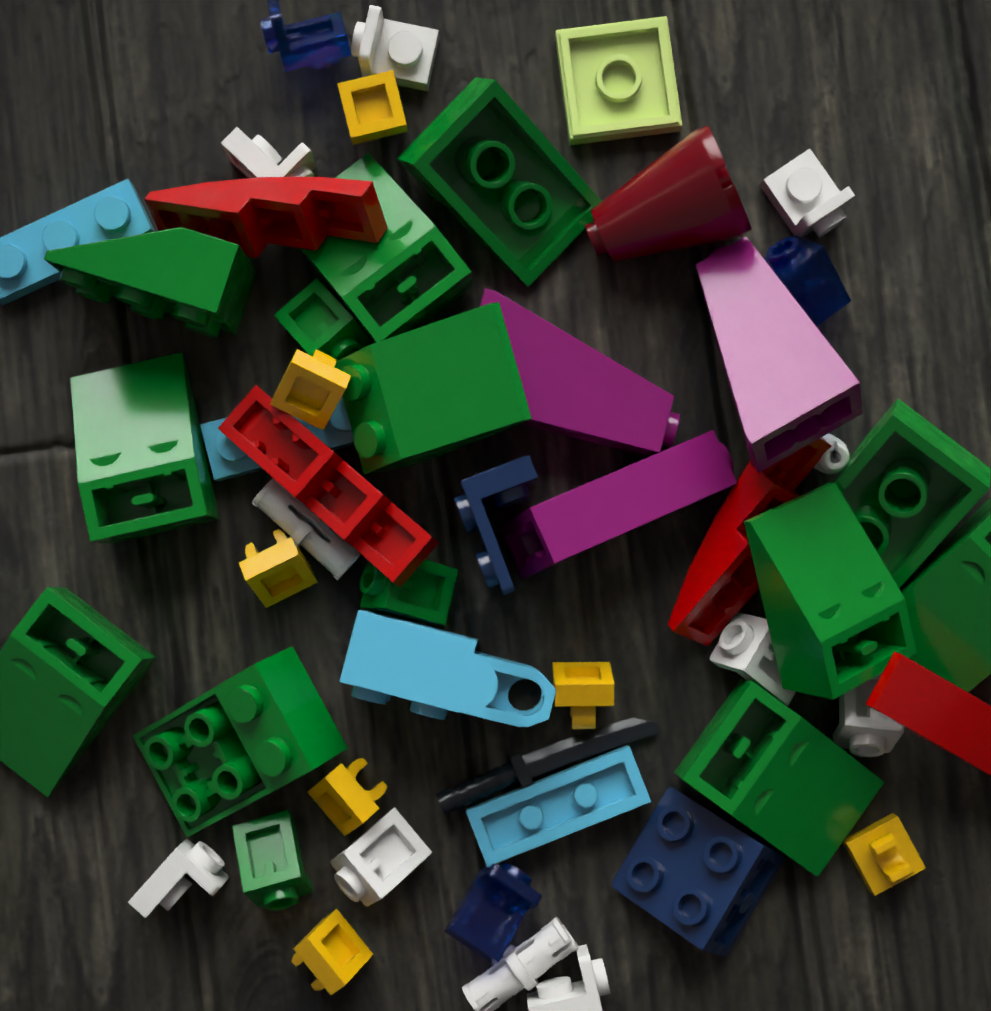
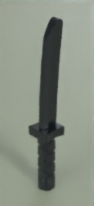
M631 717L561 740L523 756L520 752H515L508 755L509 763H504L499 768L497 766L486 771L483 775L481 773L470 778L467 782L465 780L454 785L453 788H447L435 794L444 815L458 810L461 806L464 807L474 803V800L483 799L490 796L493 792L496 793L506 789L509 785L512 786L519 782V785L523 788L533 783L532 777L602 751L656 735L659 732V726L655 722Z

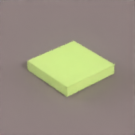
M667 16L556 30L555 42L569 146L680 132L682 119Z

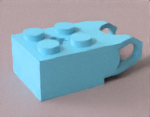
M358 610L339 681L353 685L351 696L365 701L386 705V702L390 701L391 696L411 700L409 711L419 715L445 720L449 710L517 727H529L549 720L556 693L554 686L535 667L476 651L478 643L476 638L368 610ZM522 679L532 680L541 688V698L538 704L528 710L516 709L508 700L510 687L516 681Z

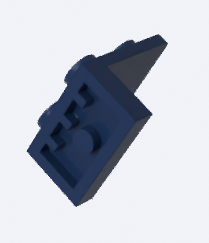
M529 455L461 480L464 495L454 498L467 534L479 531L486 551L476 554L488 589L499 585L503 595L514 592L515 588L485 512L484 505L493 502L495 510L500 511L528 500V496H530L528 489L535 486L538 478Z
M670 787L664 793L615 875L612 887L702 951L727 957L784 861L785 856L767 844L742 832L682 792Z

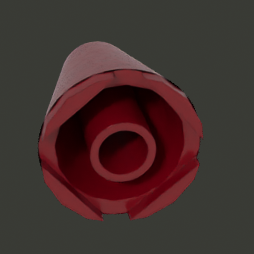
M708 125L694 130L592 208L591 213L594 221L585 225L597 255L601 256L609 253L613 262L742 237V234L752 230L739 194L731 180L726 163Z

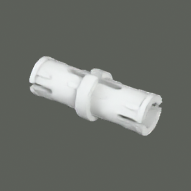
M274 478L253 499L252 504L255 507L261 509L290 535L298 547L301 545L329 570L336 580H339L361 556V553L343 540Z
M556 916L551 922L541 928L539 932L516 948L511 944L503 950L502 954L504 957L483 974L462 987L463 993L475 1011H495L501 1004L524 988L528 991L539 984L538 977L579 947L567 928Z

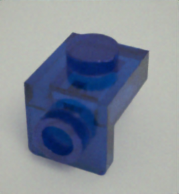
M267 0L270 17L260 19L269 54L280 51L285 72L307 66L313 69L328 68L338 63L341 58L352 55L341 11L286 25L280 1Z
M797 235L782 239L768 249L764 260L816 327L851 302L824 246Z
M493 863L478 872L444 932L490 963H497L503 956L527 911L537 907L542 895L530 887L532 883L531 878L520 869L506 863H502L501 866Z

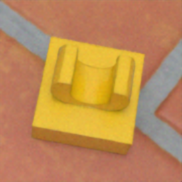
M393 70L337 83L353 145L408 132Z
M297 349L275 391L270 405L324 430L346 390L351 375L335 368L337 359L317 349L313 356Z
M280 529L273 531L277 544L259 552L251 542L245 547L247 559L239 562L245 581L266 608L318 583L311 565L293 538H287Z
M552 662L553 686L556 689L554 697L555 707L570 706L572 729H595L596 706H614V680L610 662Z
M364 758L353 761L346 768L341 763L308 791V794L344 836L362 825L380 809L375 801L383 796L387 789V785L382 781L370 791H366L356 781L357 773L367 765V761Z
M893 813L848 836L843 841L866 887L874 896L926 869L902 822Z
M335 909L323 918L293 948L296 953L293 955L291 962L295 966L304 962L317 978L311 984L312 988L316 991L325 988L330 995H333L353 978L373 953L338 909Z

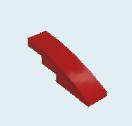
M258 177L204 182L149 192L144 198L159 231L178 227L187 228L238 244L246 256L258 258L268 243L315 251L318 250L327 236L378 243L388 228L373 181L327 177Z
M255 385L218 429L290 494L308 507L343 540L353 546L387 578L401 588L439 542L297 419L270 405L272 398Z
M823 437L759 473L752 465L751 460L749 461L737 480V484L734 485L717 512L688 570L667 624L673 632L708 647L757 591L759 585L744 521L799 497L794 490L820 461L823 454L832 447Z
M894 651L866 705L934 746L954 755L991 777V706L906 656Z

